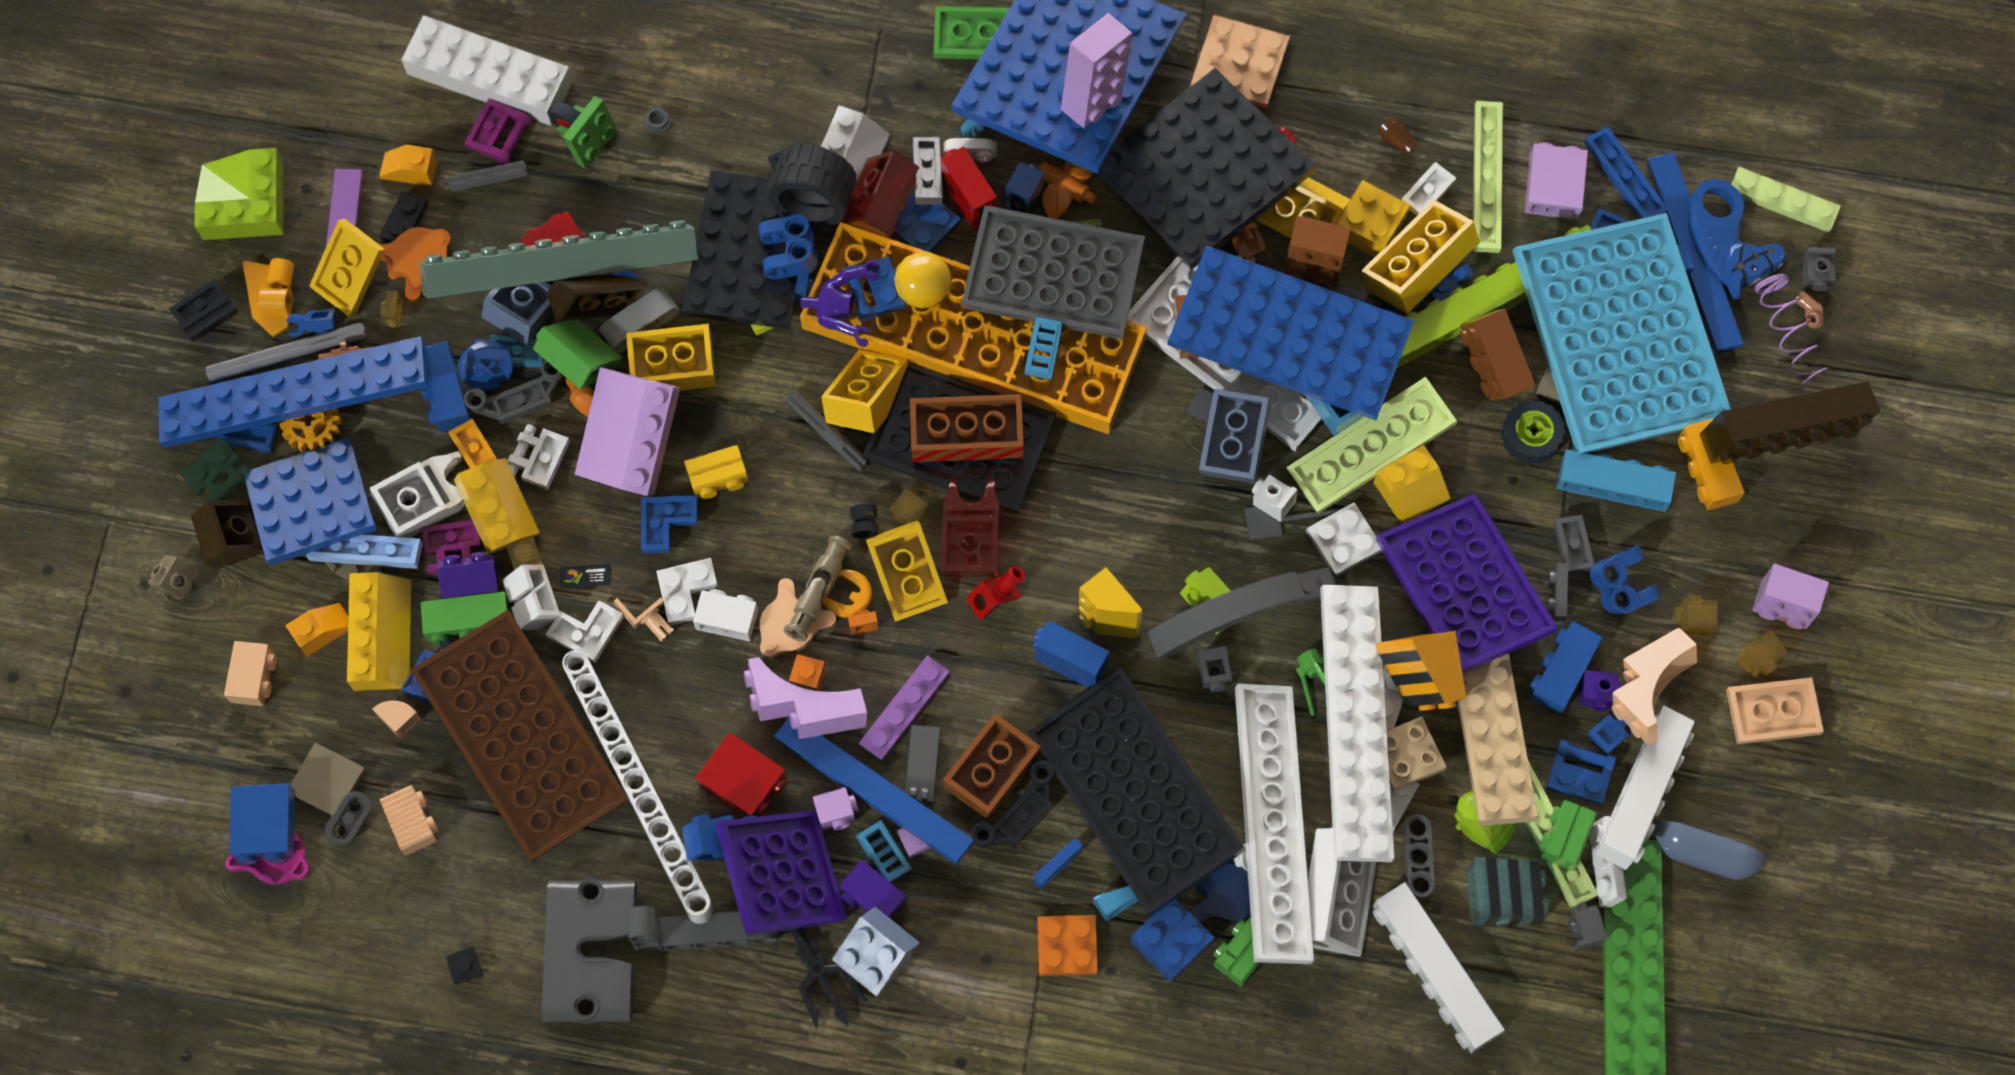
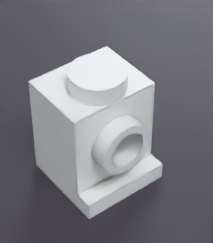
M1271 475L1265 481L1260 478L1252 489V493H1254L1253 505L1280 522L1296 503L1297 489L1293 486L1290 488Z

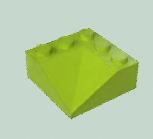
M277 148L247 150L202 165L195 200V228L202 240L283 235V160Z

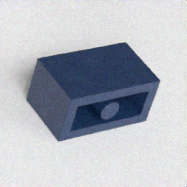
M1019 162L1005 187L1006 210L1032 215L1035 213L1044 192V172L1039 167Z

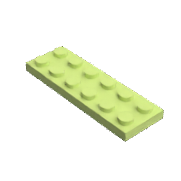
M1424 377L1384 403L1377 421L1367 417L1361 418L1289 465L1287 471L1316 513L1319 514L1373 479L1380 469L1418 447L1425 445L1456 425L1457 420L1428 379Z

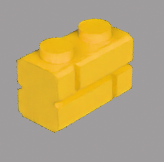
M738 445L684 461L694 494L697 495V498L709 499L716 496L718 491L724 489L735 491L741 489L744 483L749 482Z

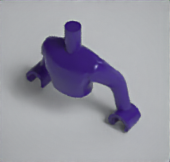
M869 260L865 263L864 267L848 269L838 273L825 282L818 298L802 297L801 308L817 309V318L821 326L855 337L857 344L861 347L868 346L869 342L867 339L859 338L863 334L870 335L867 327H854L843 322L851 319L854 298L853 292L844 291L840 287L850 280L867 277L870 281H877L879 279L878 274L869 271L880 269L879 264L874 260Z

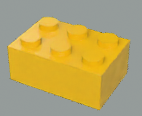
M709 324L626 333L630 375L680 387V391L716 387L712 337Z

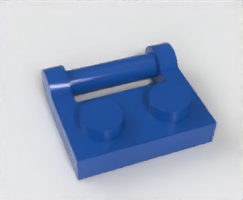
M889 256L875 260L879 264L880 269L869 271L879 276L877 281L867 279L876 304L875 306H868L859 278L848 281L858 309L856 314L859 321H866L906 308L905 301L900 298L895 287V272ZM861 264L858 266L851 265L844 268L842 271L864 267L865 264Z
M1560 739L1546 789L1602 806L1616 756L1611 754L1601 755L1569 745V741ZM1565 755L1602 766V772L1600 774L1564 763Z

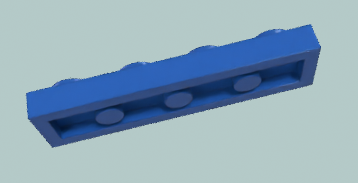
M1608 126L1585 139V146L1638 219L1668 212L1666 205Z

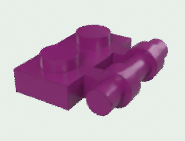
M472 520L422 528L426 557L437 556V562L427 564L428 575L438 573V563L446 557V554L462 552V558L471 557V550L482 548L481 538Z

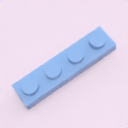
M359 535L350 538V540L307 553L306 556L309 561L417 569L423 543L421 539Z

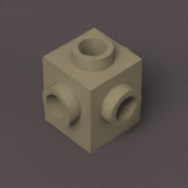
M165 555L161 563H158L151 572L152 578L148 584L156 588L154 592L156 595L167 601H170L171 598L182 600L191 592L193 581L199 571L178 557Z

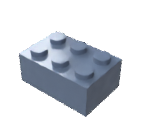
M1214 389L1199 471L1202 475L1256 484L1271 408V401L1268 397Z

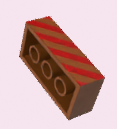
M1021 394L910 398L913 462L1023 458Z

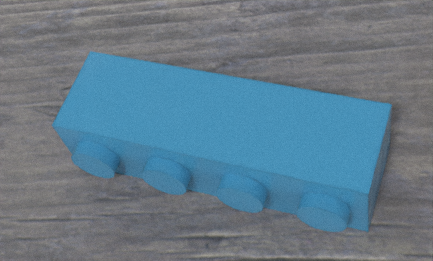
M1575 448L1571 450L1566 449L1561 459L1556 489L1666 512L1671 504L1676 472L1669 471L1664 466L1649 467L1641 465L1640 462L1635 460L1620 461L1606 454L1598 456L1586 453L1579 454Z

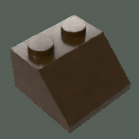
M250 500L207 501L191 516L206 566L232 565L264 553Z

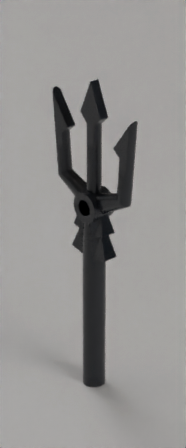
M802 928L790 930L800 948L795 952V955L804 961L802 965L810 971L799 990L816 1030L818 1028L820 1009L814 1007L807 989L817 979H819L835 1009L834 1016L848 1026L847 1008L839 1003L825 974L840 972L851 988L849 993L866 1002L868 1000L852 976L838 964H823L822 954L818 953L817 941L810 943Z

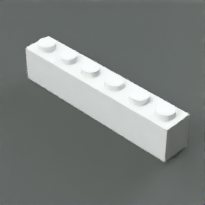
M1663 706L1655 716L1658 741L1649 746L1643 742L1594 853L1625 870L1632 862L1638 863L1645 850L1641 846L1644 839L1648 840L1655 827V824L1651 823L1654 816L1657 817L1665 804V801L1661 800L1664 793L1667 794L1675 781V778L1671 777L1673 770L1677 771L1680 768L1685 757L1681 754L1683 747L1687 749L1694 737V733L1690 731L1695 721L1666 706Z
M1404 882L1377 899L1373 905L1375 909L1373 914L1381 926L1386 925L1391 933L1389 938L1397 950L1402 949L1408 958L1405 960L1408 968L1414 975L1418 973L1424 982L1422 988L1431 1000L1435 998L1441 1007L1438 1011L1442 1019L1447 1024L1451 1023L1457 1031L1455 1037L1463 1049L1468 1048L1473 1053L1501 1035L1504 1028L1407 884Z

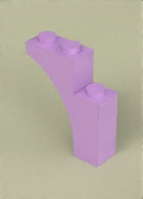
M760 657L748 659V670L744 671V680L746 687H751L753 694L750 695V704L752 711L758 712L760 721L789 716L791 728L797 729L799 739L866 727L867 710L861 688L841 692H822L805 689L778 677L763 663Z

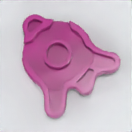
M295 833L294 857L285 858L284 862L272 863L268 862L267 859L256 860L255 864H240L231 855L225 861L226 868L229 871L250 872L259 880L273 885L283 884L292 880H303L310 873L304 844Z

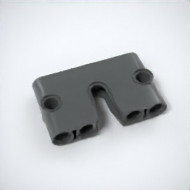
M587 878L583 881H548L542 988L543 1022H582L588 1025L596 1022H632L634 968H632V964L605 957H584L583 950L588 945H608L629 940L628 909L637 907L636 881H598L594 878ZM590 888H598L599 895L595 899L589 900L585 898V894ZM590 1002L594 1004V1011L590 1015H581L580 1010L585 1003Z

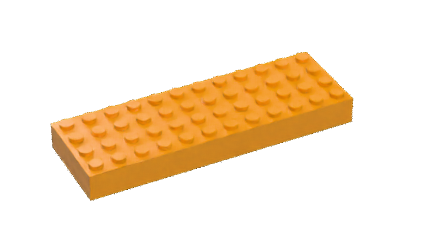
M840 222L808 297L818 298L825 282L848 266H858L865 264L869 260L875 261L889 256L896 274L898 265L905 257L913 253L927 251ZM941 256L939 257L947 264L950 270L951 285L948 294L942 302L931 308H917L905 302V309L866 321H859L856 314L858 309L853 299L851 319L843 322L854 327L865 326L869 329L870 335L863 334L859 337L868 340L869 345L866 347L859 346L855 337L821 326L817 318V309L803 308L800 315L802 329L862 350L906 358L908 362L1002 395L1021 394L1022 402L1056 413V417L1108 435L1143 348L1147 326L1127 320L1123 340L1063 328L1052 380L1024 375L1035 322L961 308L970 266ZM859 278L868 306H875L876 304L867 278ZM849 282L844 283L840 287L844 291L852 292ZM1038 340L1037 342L1051 346L1053 345L1052 342ZM1035 351V354L1047 357H1050L1051 355L1049 353ZM1033 361L1032 365L1048 368V364Z

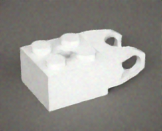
M459 451L448 455L434 456L421 463L417 462L370 487L372 499L395 537L411 538L421 533L423 527L434 526L460 512L465 507L457 486L449 484L446 480L448 473L462 461ZM411 500V503L414 502V504L406 506L405 502Z

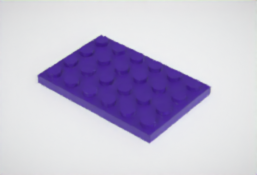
M1476 494L1467 496L1376 536L1379 547L1430 633L1456 631L1462 674L1557 632L1558 627Z

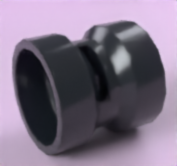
M858 504L850 508V518L853 520V525L851 526V536L853 538L867 539L879 534L878 524L875 523V518L878 516L877 506L873 504Z

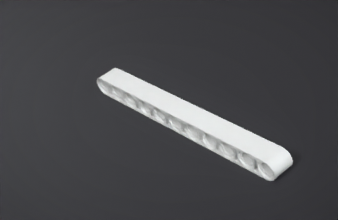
M580 650L568 652L562 662L566 675L691 921L698 924L707 922L713 915V906L692 862L687 861L685 848L584 652ZM575 664H584L580 670H571ZM590 686L595 687V690L592 693H583L585 688ZM599 710L607 711L603 717L597 718L594 716ZM610 734H619L618 739L615 741L606 740ZM624 757L632 758L626 765L618 764L620 759ZM635 781L644 782L639 789L630 788ZM647 805L656 806L655 810L651 813L642 812ZM659 829L668 830L666 836L662 838L655 837V833ZM673 853L681 854V857L676 862L667 861L669 855ZM689 877L693 879L692 884L687 887L679 885L680 881L684 878ZM698 902L706 904L702 911H692L694 904Z

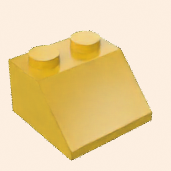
M1424 445L1377 471L1373 482L1401 524L1423 516L1451 499L1440 468Z

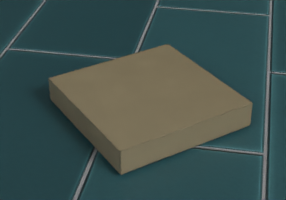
M315 743L290 785L295 790L296 799L332 816L341 799L347 793L355 790L366 769Z

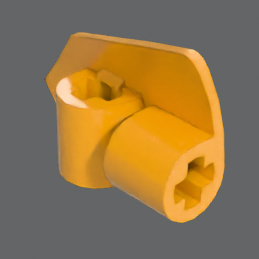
M281 258L272 259L270 265L244 260L243 267L252 318L274 338L289 328V323L286 320L288 315L291 314L293 306L291 285L295 264Z

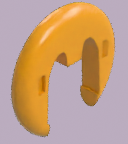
M850 569L841 570L838 577L852 582L860 589L859 593L852 591L849 597L854 604L843 605L828 597L822 600L825 607L836 616L848 618L854 612L865 610L868 607L872 597V589L867 578L861 573Z

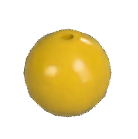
M918 252L905 257L898 265L894 282L898 295L908 305L917 308H931L941 303L948 294L951 285V274L947 264L939 256L929 252Z

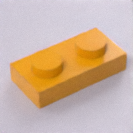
M473 419L448 432L469 468L497 460Z

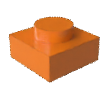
M859 610L854 612L852 616H848L851 635L879 630L876 611Z

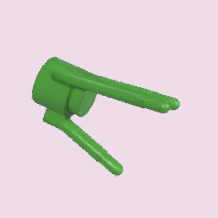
M1317 649L1308 650L1297 658L1300 667L1296 671L1301 680L1310 716L1315 715V710L1306 676L1308 675L1309 678L1319 676L1325 685L1324 656L1320 657Z

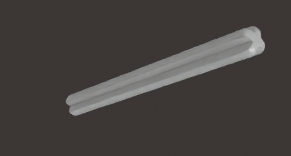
M359 322L207 366L206 375L213 382L338 346L341 340L347 339L349 343L363 339L367 336L366 329L363 323Z

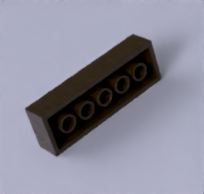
M1869 381L1721 411L1701 431L1700 437L1711 464L1717 462L1729 464L1745 456L1747 459H1753L1761 456L1764 452L1771 451V454H1777L1785 451L1788 447L1795 446L1796 449H1801L1809 446L1812 442L1819 441L1820 444H1825L1840 436H1844L1845 439L1855 437L1860 434L1861 428L1872 423V418L1880 412Z

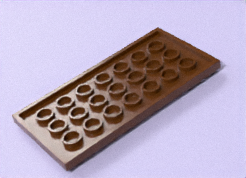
M509 610L504 611L410 669L530 862H533L629 801Z

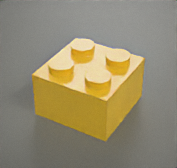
M1362 180L1336 225L1351 228L1348 244L1376 257L1396 237L1407 218L1410 204Z

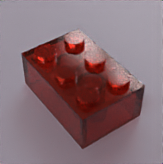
M896 150L867 158L855 184L846 216L841 223L883 237L890 236L896 229V220L899 213L906 206L908 192L916 183V174L919 166Z

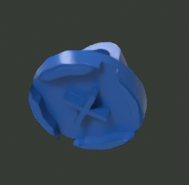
M485 339L473 340L471 346L465 350L458 362V372L462 381L469 388H477L483 392L500 387V383L504 380L507 381L511 377L514 368L513 358L507 348L498 342L486 341Z

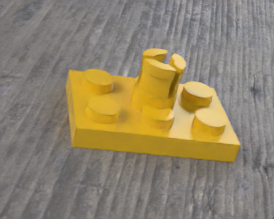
M345 218L337 221L309 287L348 317L354 316L359 309L385 249Z

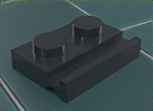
M216 279L169 308L192 342L238 313V310Z

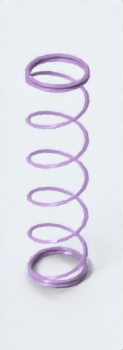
M1778 274L1761 281L1756 285L1755 291L1757 294H1762L1760 298L1761 305L1770 308L1782 307L1772 316L1770 326L1776 330L1792 329L1781 340L1780 349L1789 353L1802 352L1790 364V372L1795 375L1813 374L1799 389V394L1803 395V386L1828 368L1808 373H1796L1792 370V365L1799 357L1817 348L1818 345L1800 350L1783 349V341L1795 330L1807 325L1808 322L1787 328L1773 326L1772 321L1780 311L1798 302L1796 299L1781 305H1766L1763 303L1762 299L1765 294L1780 289L1789 281L1788 275ZM1778 280L1777 282H1775L1774 284H1772L1770 287H1768V288H1766V289H1761V290H1759L1760 288H1762V287L1765 286L1766 284Z

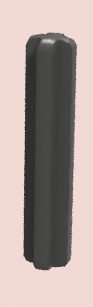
M517 161L448 177L450 190L455 192L528 175L525 161Z

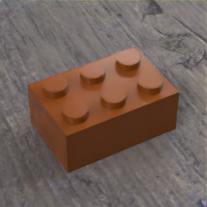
M1297 216L1284 274L1311 284L1314 282L1329 283L1337 287L1351 228Z
M1505 309L1489 312L1460 324L1462 330L1460 331L1461 340L1465 346L1469 347L1472 355L1470 357L1471 365L1476 372H1479L1482 380L1480 382L1481 390L1486 397H1489L1490 401L1505 399L1536 386Z
M994 713L945 776L943 788L987 821H990L1039 758L1041 746Z

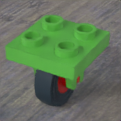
M596 96L592 98L585 108L578 105L571 107L563 102H558L549 112L551 121L558 127L556 130L560 132V136L565 140L577 164L585 169L591 161L597 158L599 151L607 141L612 139L617 129L603 100Z

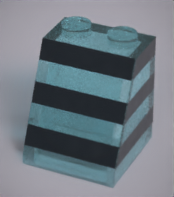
M1488 857L1473 858L1466 869L1471 927L1540 925L1543 922L1545 916L1548 915L1549 906L1547 898H1543L1542 887L1546 886L1545 870L1540 869V861Z

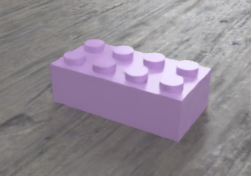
M1109 13L1073 40L1069 47L1061 110L1082 128H1086L1092 122H1098L1104 112L1111 107L1115 108L1123 98L1122 91L1126 81L1125 73L1128 67L1132 32Z

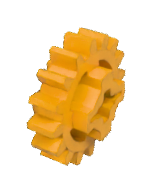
M338 409L324 411L326 415L320 412L285 420L279 423L284 431L282 435L285 440H289L288 443L292 448L298 446L302 453L305 452L307 447L311 451H315V448L318 446L324 449L327 441L330 443L335 442L332 435L340 434L341 432L336 426L342 424V420L337 416L339 414ZM304 434L305 438L299 437L298 435Z

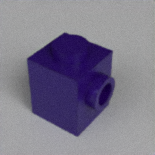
M1585 670L1580 678L1578 705L1592 706V709L1595 711H1608L1612 709L1613 692L1623 687V684L1619 683V674Z

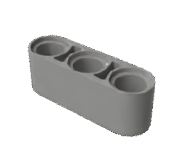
M659 287L608 319L601 325L599 332L609 346L617 353H620L628 348L626 333L656 330L673 319L678 314L679 307L663 287Z

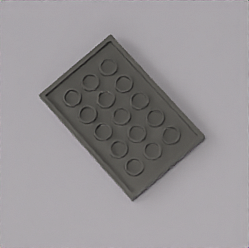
M985 205L961 308L1035 322L1036 317L1061 321L1065 329L1123 340L1145 236Z

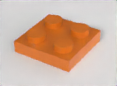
M1096 915L1038 917L1039 976L1097 975Z

